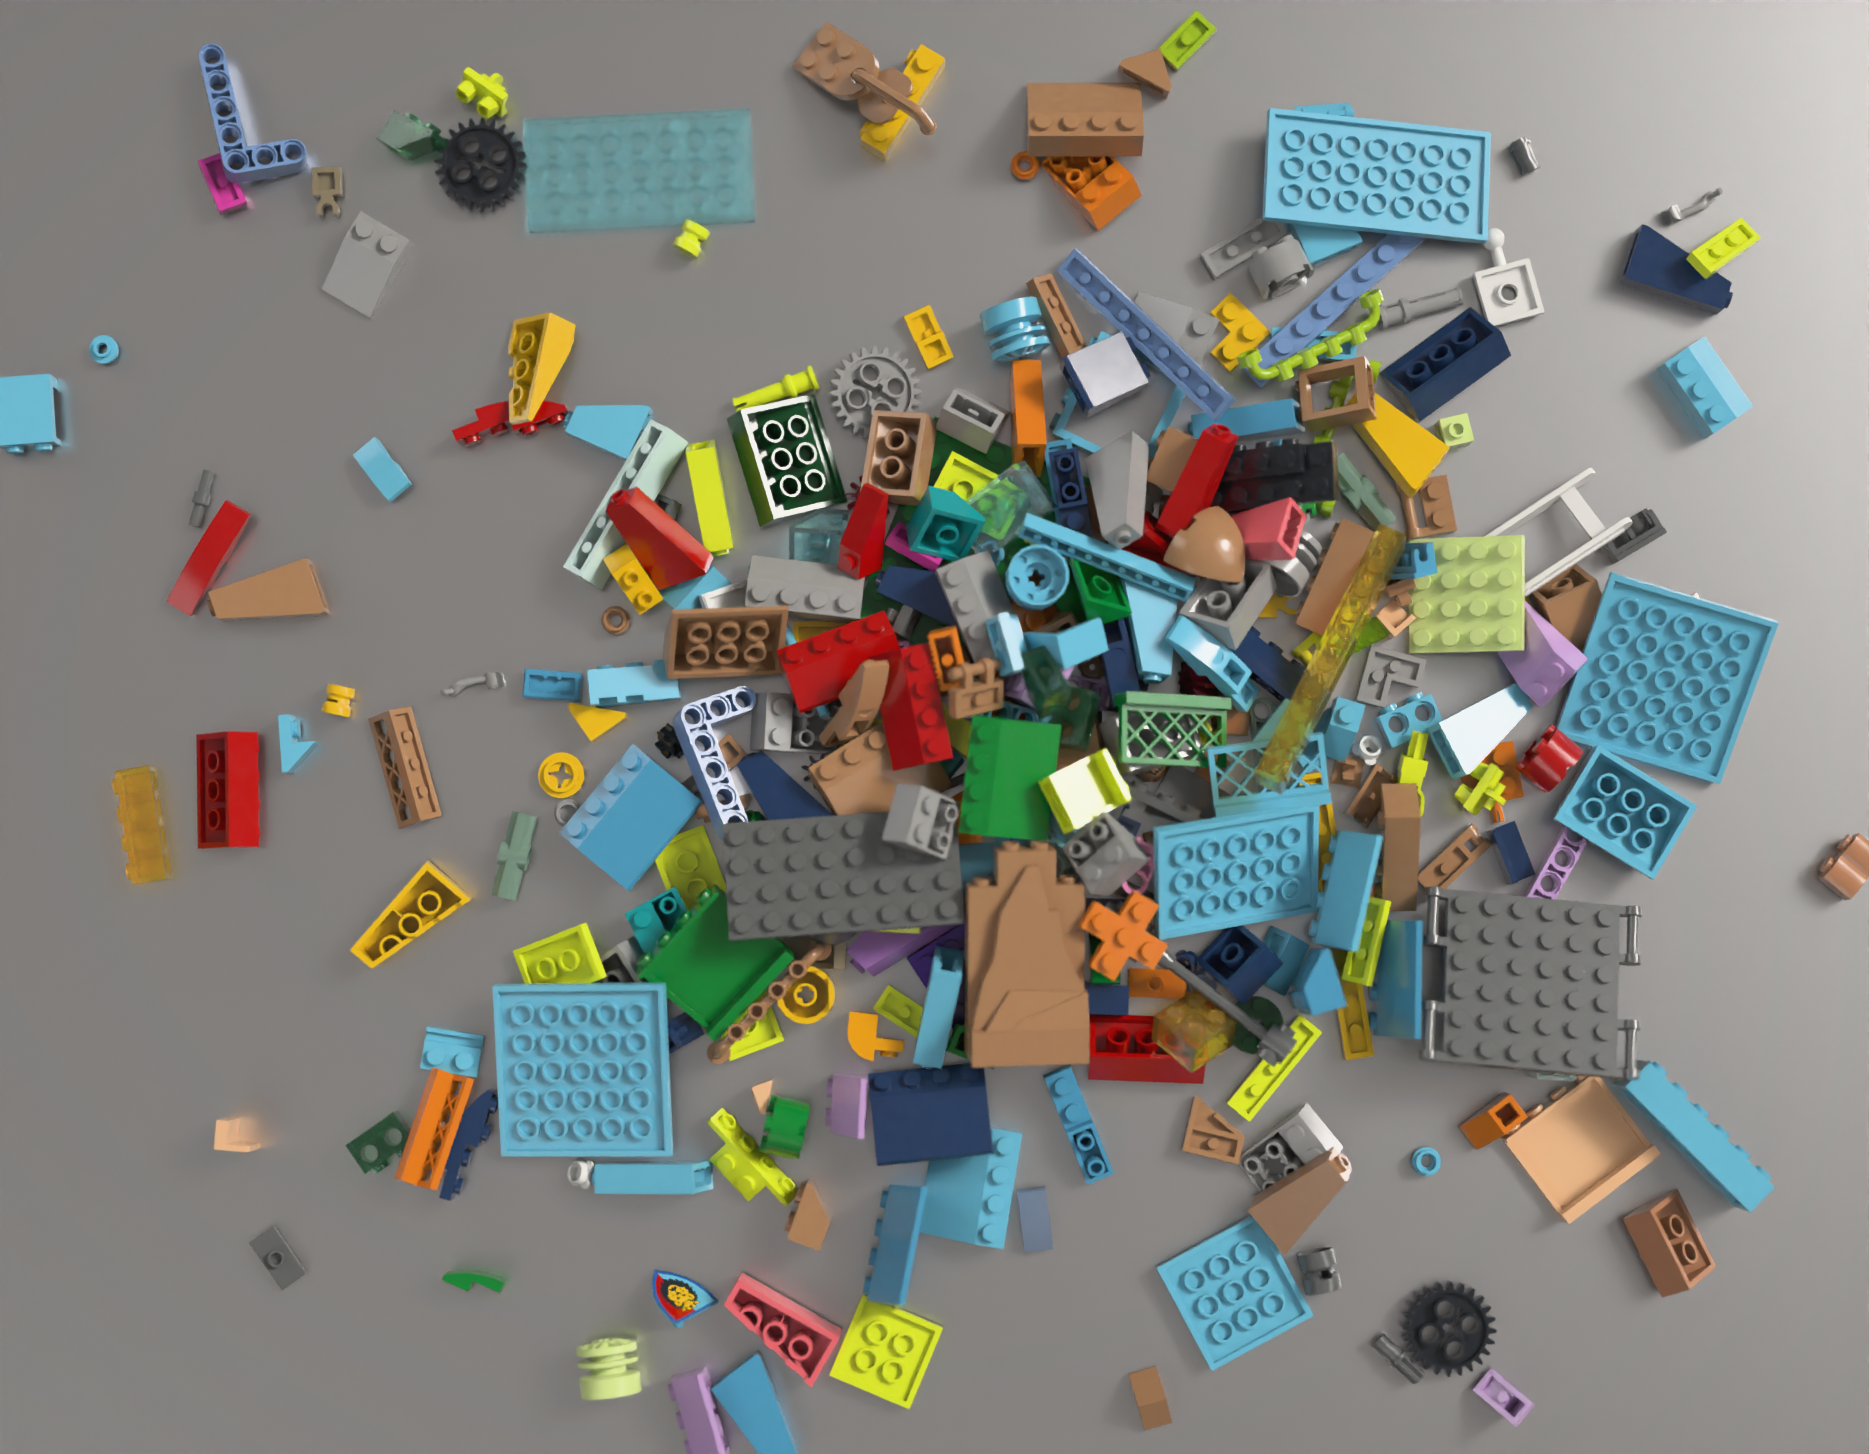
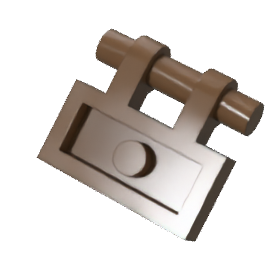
M983 658L974 664L965 662L947 671L949 680H959V686L949 688L950 717L959 719L1003 708V680L994 677V671L1000 670L1002 667L1000 659ZM980 674V681L973 682V676Z

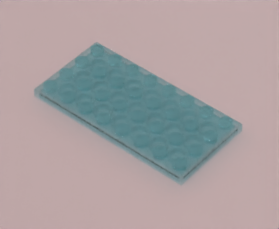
M750 108L523 119L525 163L527 164L525 169L529 233L682 226L685 219L699 225L755 223Z

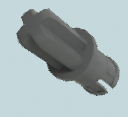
M1382 1333L1376 1339L1372 1347L1390 1363L1389 1366L1391 1368L1395 1367L1412 1384H1417L1423 1378L1424 1371L1406 1355L1407 1351L1405 1349L1402 1351L1385 1333Z

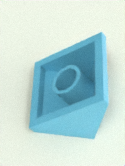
M710 565L706 575L658 591L663 600L674 610L702 609L698 595L719 589L731 583L716 568Z

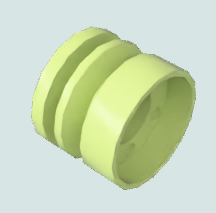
M619 1337L604 1338L576 1347V1356L590 1357L577 1363L578 1368L591 1369V1374L579 1379L581 1399H609L641 1392L640 1371L626 1369V1365L638 1361L637 1354H625V1352L637 1348V1340L621 1339Z

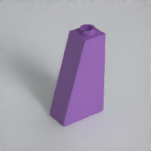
M957 925L921 927L920 934L866 931L846 951L853 957L850 963L860 973L863 974L865 971H868L872 976H876Z

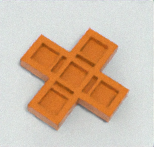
M1133 889L1118 914L1093 900L1078 926L1102 939L1087 965L1115 981L1129 956L1154 970L1168 945L1144 930L1159 905Z

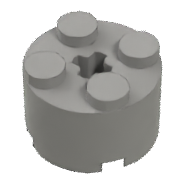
M1292 235L1281 238L1277 245L1269 249L1262 247L1253 252L1251 255L1253 260L1248 265V270L1264 299H1267L1268 294L1272 298L1282 296L1301 285L1299 279L1303 276H1306L1308 280L1314 274V269L1299 241L1294 240Z

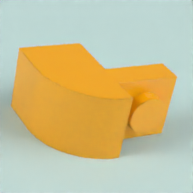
M850 1011L848 1039L851 1047L859 1056L874 1061L875 1050H881L880 1055L897 1057L898 1052L904 1053L905 1040L876 1037L879 1014Z

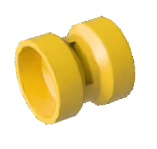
M327 684L326 694L328 696L322 705L321 712L349 718L351 713L349 704L350 700L354 698L356 690Z

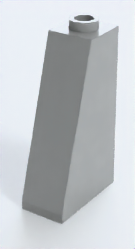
M1132 430L1085 458L1102 537L1118 550L1143 536L1149 446Z

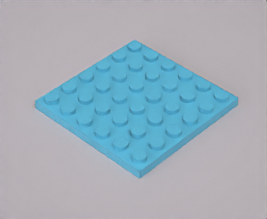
M1610 572L1582 653L1588 660L1573 676L1556 727L1572 741L1593 747L1599 745L1609 752L1720 784L1779 623L1773 619Z
M666 982L494 984L492 986L501 1157L673 1155Z

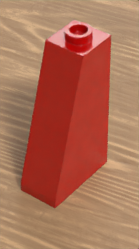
M1212 424L1202 431L1155 528L1174 538L1179 530L1186 531L1194 524V515L1210 508L1239 437L1231 433L1227 426Z
M637 486L628 490L620 489L611 496L605 512L659 590L707 574L714 558L713 555Z

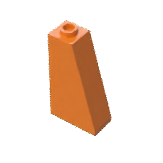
M1012 360L1010 373L1012 477H1041L1047 445L1041 360Z

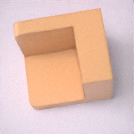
M1393 599L1371 619L1391 640L1416 618L1413 614L1409 616Z

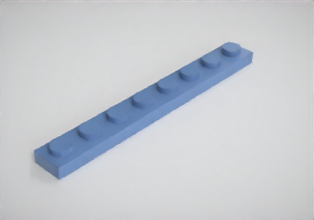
M1387 234L1259 349L1262 361L1258 363L1259 367L1267 369L1273 363L1295 355L1299 350L1308 347L1359 301L1358 297L1370 291L1421 245L1426 238ZM1242 368L1260 388L1271 380H1259L1252 376L1247 368Z
M1074 249L1057 271L1120 332H1123L1126 337L1130 336L1135 346L1213 421H1218L1236 399L1080 250Z

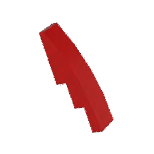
M229 500L223 503L182 570L166 601L167 603L188 616L196 613L206 591L213 586L223 564L228 562L251 517L250 513Z

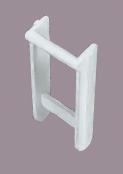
M1592 468L1579 473L1485 535L1506 536L1562 500L1591 540L1525 583V598L1624 533L1632 525L1633 521L1630 517H1626L1609 529H1606L1576 490L1595 476L1596 473Z

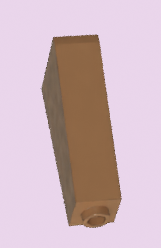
M307 558L208 592L210 600H207L209 611L213 617L216 616L221 621L329 615L312 561Z
M1333 1146L1255 1195L1247 1211L1280 1251L1285 1254L1346 1184L1352 1169L1346 1156L1341 1153L1339 1154Z

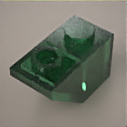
M395 110L376 138L390 151L409 161L443 149L448 144L440 136L441 130L433 124L426 122L423 125L421 120L412 113L406 112L403 115Z

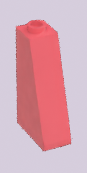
M1291 497L1230 515L1241 533L1245 548V558L1255 561L1294 559L1307 515Z

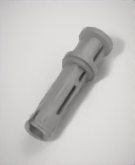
M1457 287L1408 301L1402 298L1398 300V303L1383 307L1379 304L1381 311L1378 321L1379 328L1384 330L1387 329L1388 325L1400 322L1407 324L1414 317L1450 307L1463 305L1462 292Z

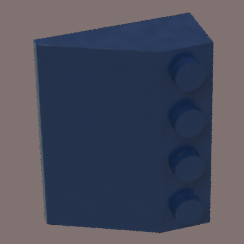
M970 1063L942 1066V1069L936 1067L868 1074L877 1166L993 1154L984 1067H972Z

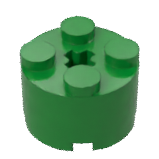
M771 1095L768 1112H772L773 1116H766L763 1132L769 1134L768 1136L762 1135L759 1152L790 1159H799L811 1104Z

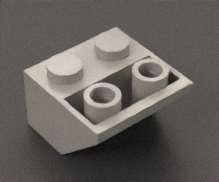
M958 387L952 391L942 407L935 429L987 454L1011 412Z
M897 784L882 840L903 849L946 859L961 803L923 786Z
M1102 811L1062 847L1089 892L1103 896H1110L1150 861L1137 839L1106 811Z

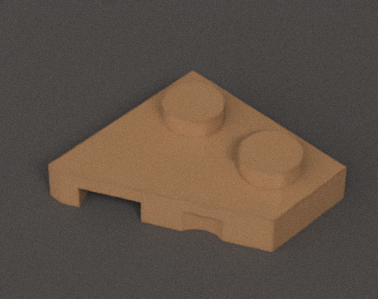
M1194 1096L1181 1151L1239 1165L1245 1136L1202 1102L1203 1100Z

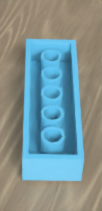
M1637 1060L1640 1079H1617L1613 1085L1735 1207L1751 1212L1775 1188L1769 1182L1771 1176L1762 1167H1756L1750 1163L1748 1159L1751 1156L1741 1146H1735L1727 1140L1730 1135L1720 1125H1714L1706 1119L1709 1114L1699 1104L1696 1103L1694 1105L1685 1098L1688 1093L1678 1083L1675 1082L1673 1084L1665 1078L1668 1073L1657 1062Z

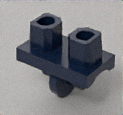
M686 1012L667 1022L669 1054L705 1034L700 1024Z

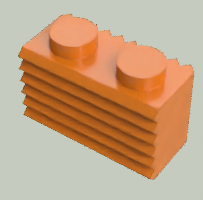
M956 625L930 631L927 638L930 639V650H932L931 655L934 656L932 661L935 662L934 667H936V678L939 679V689L946 691L949 688L959 686L958 679L951 681L947 676L949 669L964 663Z

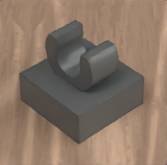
M903 605L900 612L889 608L886 613L889 621L894 623L892 627L894 632L910 640L922 615L906 605Z

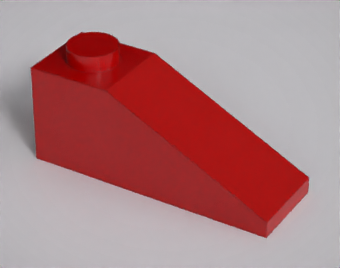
M865 483L862 486L839 545L838 569L858 580L882 569L888 493L869 483Z

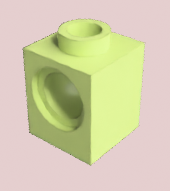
M1468 413L1439 419L1434 424L1437 438L1449 446V450L1469 446L1474 441Z

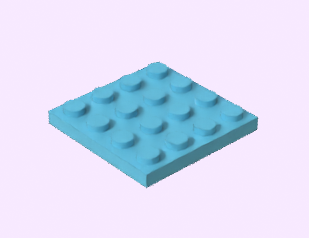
M1252 1215L1156 1266L1211 1371L1314 1316L1275 1243Z

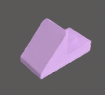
M1492 1368L1473 1389L1475 1393L1515 1427L1520 1424L1535 1406L1534 1403Z

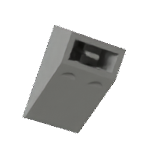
M755 693L757 701L752 709L750 750L830 755L843 746L842 744L823 747L819 739L827 724L842 706L840 699L827 703L831 713L820 718L816 708L799 713L794 699L789 693Z
M1306 1102L1241 1153L1239 1167L1256 1188L1262 1192L1333 1146L1339 1153L1343 1146Z

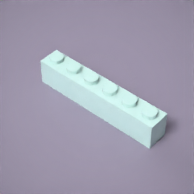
M650 419L563 567L602 590L611 575L603 558L626 544V541L605 512L611 496L620 489L628 490L637 486L654 501L689 442L668 427Z

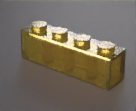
M146 765L115 771L116 778L112 779V786L115 795L119 796L120 806L117 807V817L124 827V835L121 836L123 850L128 853L129 863H126L128 879L132 880L133 885L174 879L156 766Z

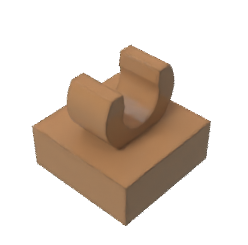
M1392 579L1380 584L1384 596L1389 598L1394 596L1396 602L1403 607L1412 603L1407 590L1416 587L1413 579Z
M1346 757L1345 762L1334 759L1330 783L1360 788L1364 760Z

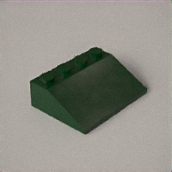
M815 394L741 409L727 418L760 527L785 522L848 502Z

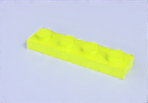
M1300 1014L1288 1026L1296 1032L1293 1038L1297 1040V1043L1281 1064L1277 1063L1273 1067L1261 1059L1226 1102L1249 1122L1322 1034L1319 1029Z

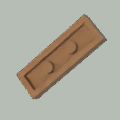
M1052 274L1039 276L1028 281L1026 285L1031 296L1037 298L1044 323L1061 357L1063 358L1087 347Z

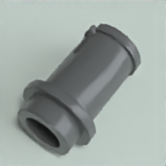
M1526 137L1510 143L1512 148L1510 152L1515 154L1523 175L1540 168L1530 148L1531 141H1527Z

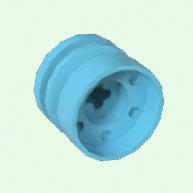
M1036 297L1014 299L993 306L980 313L985 334L999 335L988 342L989 349H998L991 354L993 362L1001 363L1026 359L1050 346L1049 338L1041 336L1046 332L1045 326H1031L1032 323L1042 316Z
M1031 545L1019 551L1013 557L1005 573V587L1009 597L1018 606L1027 610H1042L1052 606L1064 593L1069 582V569L1065 559L1057 550L1046 545ZM1033 573H1036L1037 577H1042L1043 579L1038 586H1035L1034 582L1028 581Z

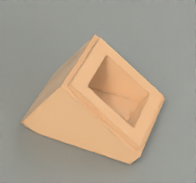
M773 1079L754 1085L751 1089L761 1115L767 1112Z

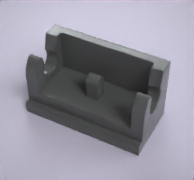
M1645 508L1630 517L1633 521L1632 525L1624 533L1602 547L1612 565L1667 533L1652 509L1647 510Z

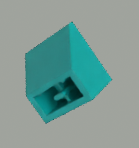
M673 887L625 913L644 953L647 951L651 953L657 946L656 941L666 930L670 932L677 925V918L687 907L677 888Z

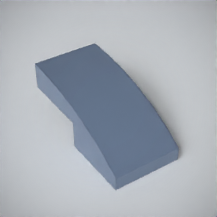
M1046 1188L1018 1190L1017 1198L1024 1252L1053 1249Z

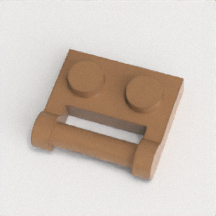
M1447 475L1428 478L1418 490L1425 528L1418 527L1413 498L1410 499L1400 486L1396 484L1397 493L1401 495L1408 530L1405 531L1406 540L1457 531Z

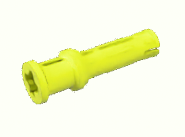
M809 365L807 370L791 376L785 374L780 382L737 398H732L734 406L744 402L747 403L736 408V411L769 404L787 396L790 399L797 398L799 393L813 388L819 390L820 387L812 366Z

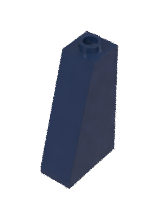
M1642 224L1636 230L1620 284L1716 315L1724 308L1727 309L1729 307L1733 292L1729 291L1732 282L1716 272L1705 279L1686 260L1690 254L1647 225Z
M890 565L886 572L883 570L879 572L874 583L878 587V595L901 606L911 607L921 615L946 627L955 625L957 627L935 572Z
M762 750L757 753L747 754L740 763L736 764L767 820L833 816L831 812Z

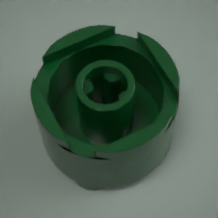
M1253 995L1244 1005L1237 999L1232 1002L1251 1018L1259 1020V1024L1267 1030L1273 1024L1279 1027L1282 1022L1284 1023L1278 1007L1266 998ZM1225 1013L1223 1031L1227 1040L1238 1050L1248 1054H1255L1259 1049L1256 1046L1261 1039Z

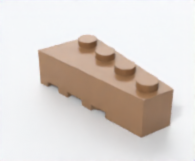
M1342 518L1340 524L1335 523L1330 534V539H1333L1328 550H1323L1318 561V565L1321 566L1317 576L1313 575L1307 585L1306 591L1309 592L1305 603L1300 602L1294 617L1297 618V625L1326 638H1332L1347 607V602L1344 600L1346 596H1352L1358 585L1359 576L1356 574L1358 570L1362 571L1367 567L1371 558L1370 545L1374 544L1377 546L1381 536L1368 528Z
M1416 783L1381 784V812H1378L1377 825L1378 830H1381L1380 836H1383L1379 851L1380 859L1377 860L1376 877H1380V883H1375V898L1391 901L1389 911H1416L1421 828Z

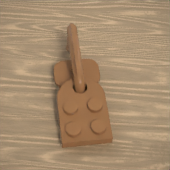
M825 22L792 65L796 72L841 100L858 99L859 112L874 124L882 125L889 122L896 112L901 110L915 119L920 126V131L924 135H932L936 131L937 125L935 121L930 119L921 106L908 99L913 89L910 78L895 68L879 71L876 57L866 46L828 22Z

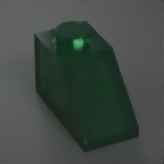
M1045 645L1021 653L1024 669L1021 671L1028 697L1040 717L1043 719L1068 710L1072 688Z

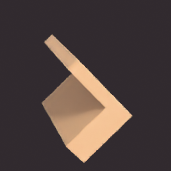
M229 1116L216 1121L215 1150L251 1152L260 1149L261 1142L239 1141L241 1117Z

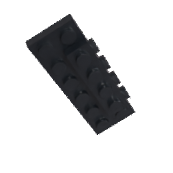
M1289 438L1283 439L1282 445L1273 446V442L1255 443V449H1246V445H1235L1210 507L1219 506L1227 513L1247 511L1291 497L1297 505L1339 500L1337 442L1328 441L1303 444L1299 443V439Z

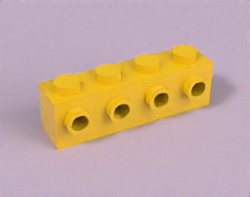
M922 44L917 51L914 49L910 51L904 62L907 67L903 71V74L908 76L913 84V89L908 99L919 106L922 105L945 68V58ZM898 110L889 122L882 125L874 124L867 120L859 133L862 136L860 139L861 147L885 162L913 118Z

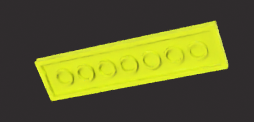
M704 825L675 835L655 860L666 891L676 887L689 911L697 903L695 901L697 896L705 888L710 889L716 884L726 893V882ZM766 989L753 1003L759 1002L767 994ZM772 1005L768 1008L766 1016L761 1020H757L746 1031L744 1039L736 1041L730 1047V1061L785 1040ZM749 1007L733 1024L738 1023L748 1013ZM727 1029V1031L721 1036L722 1039L728 1034V1033H727V1032H728V1029Z

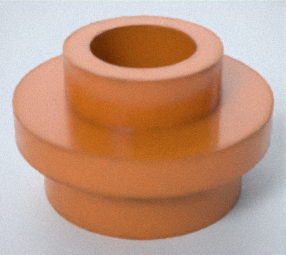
M1028 151L1017 153L1011 161L1012 173L1021 180L1033 178L1039 170L1037 157L1028 156ZM1022 162H1027L1030 164V168L1024 171L1019 165Z

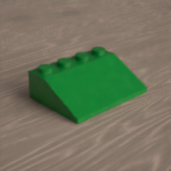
M979 714L972 716L959 823L960 833L1047 841L1051 807L1038 781L1056 773L1061 725Z

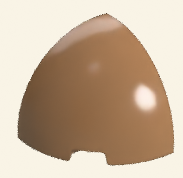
M1219 506L1200 511L1194 515V524L1188 530H1179L1167 549L1163 561L1203 577L1227 582H1242L1246 561L1245 548L1236 523Z

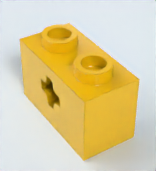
M627 543L603 558L609 571L639 615L663 600L660 592Z

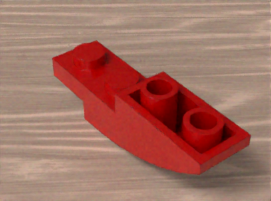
M504 401L475 409L478 420L454 429L452 432L456 442L459 445L465 444L466 447L481 442L480 437L490 433L492 436L503 434L508 431L507 427L512 426L513 431L517 435L522 434L525 437L538 432V427L549 424V426H555L564 422V417L567 416L569 410L563 404L543 401L532 421L513 425L509 423V401Z

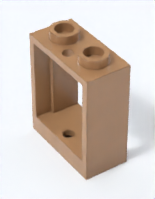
M1365 356L1298 370L1299 381L1295 382L1297 396L1301 400V406L1297 408V414L1300 423H1304L1310 433L1377 419L1373 369ZM1355 375L1357 404L1313 412L1311 384Z

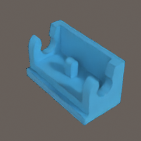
M1433 542L1392 544L1391 562L1387 561L1385 550H1380L1379 552L1380 580L1416 579L1438 573Z

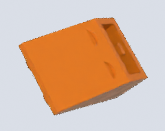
M1049 156L1040 163L1043 170L1075 208L1098 231L1142 196L1134 176L1113 156Z

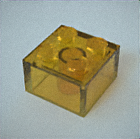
M1193 990L1154 1015L1151 1039L1192 1073L1233 1046L1236 1021L1198 991Z

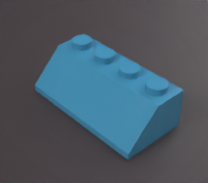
M1316 947L1309 949L1291 984L1292 991L1288 992L1292 1008L1298 1009L1299 1013L1314 1016L1347 1006L1330 949Z

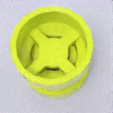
M685 219L681 227L683 233L680 236H676L672 245L684 254L697 258L701 251V242L707 240L710 232L701 225Z

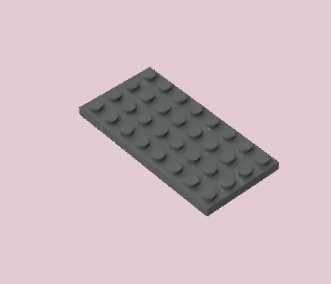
M889 812L722 824L729 940L742 941L964 924L957 820L946 859L903 849L882 840Z

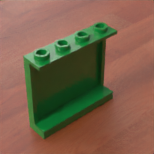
M714 884L710 889L705 888L701 891L695 900L697 903L690 911L688 909L684 910L676 920L677 925L670 932L668 930L663 932L656 941L657 946L651 953L645 952L639 958L636 965L638 966L637 977L639 979L644 977L650 983L666 982V996L706 1029L707 1036L716 1042L794 959L792 949L779 938L730 941L727 894Z

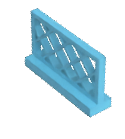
M1322 732L1207 748L1213 799L1212 807L1215 817L1277 807L1332 804ZM1317 740L1318 750L1311 759L1299 752L1305 742ZM1298 743L1295 747H1293V746L1290 745V744ZM1285 745L1291 752L1280 763L1270 754L1276 746ZM1269 747V748L1266 750V752H1265L1263 749H1261V748ZM1256 749L1263 755L1251 767L1241 758L1248 750ZM1240 751L1238 755H1235L1233 752ZM1227 753L1234 760L1223 771L1215 765V754ZM1296 754L1307 762L1298 775L1286 767ZM1267 758L1279 766L1269 779L1257 771ZM1318 758H1319V766H1318L1317 764H1315V761H1316ZM1238 762L1250 770L1241 783L1228 775ZM1311 766L1320 772L1321 783L1308 784L1302 780ZM1283 770L1294 778L1287 788H1279L1273 783ZM1216 771L1221 774V776L1218 779L1216 776ZM1254 774L1266 782L1258 792H1251L1244 787ZM1225 778L1237 786L1231 795L1219 797L1218 787Z

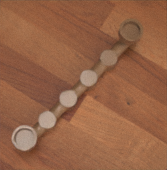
M812 940L808 947L809 951L799 961L791 963L787 974L779 982L772 983L769 986V992L759 1002L750 1005L748 1013L738 1023L732 1024L728 1028V1034L721 1041H716L709 1045L707 1049L708 1059L714 1064H722L728 1061L731 1055L730 1047L736 1041L744 1039L746 1031L757 1020H761L766 1016L768 1008L777 999H782L786 996L787 989L798 978L804 977L807 974L808 968L816 960L827 959L832 953V945H825Z

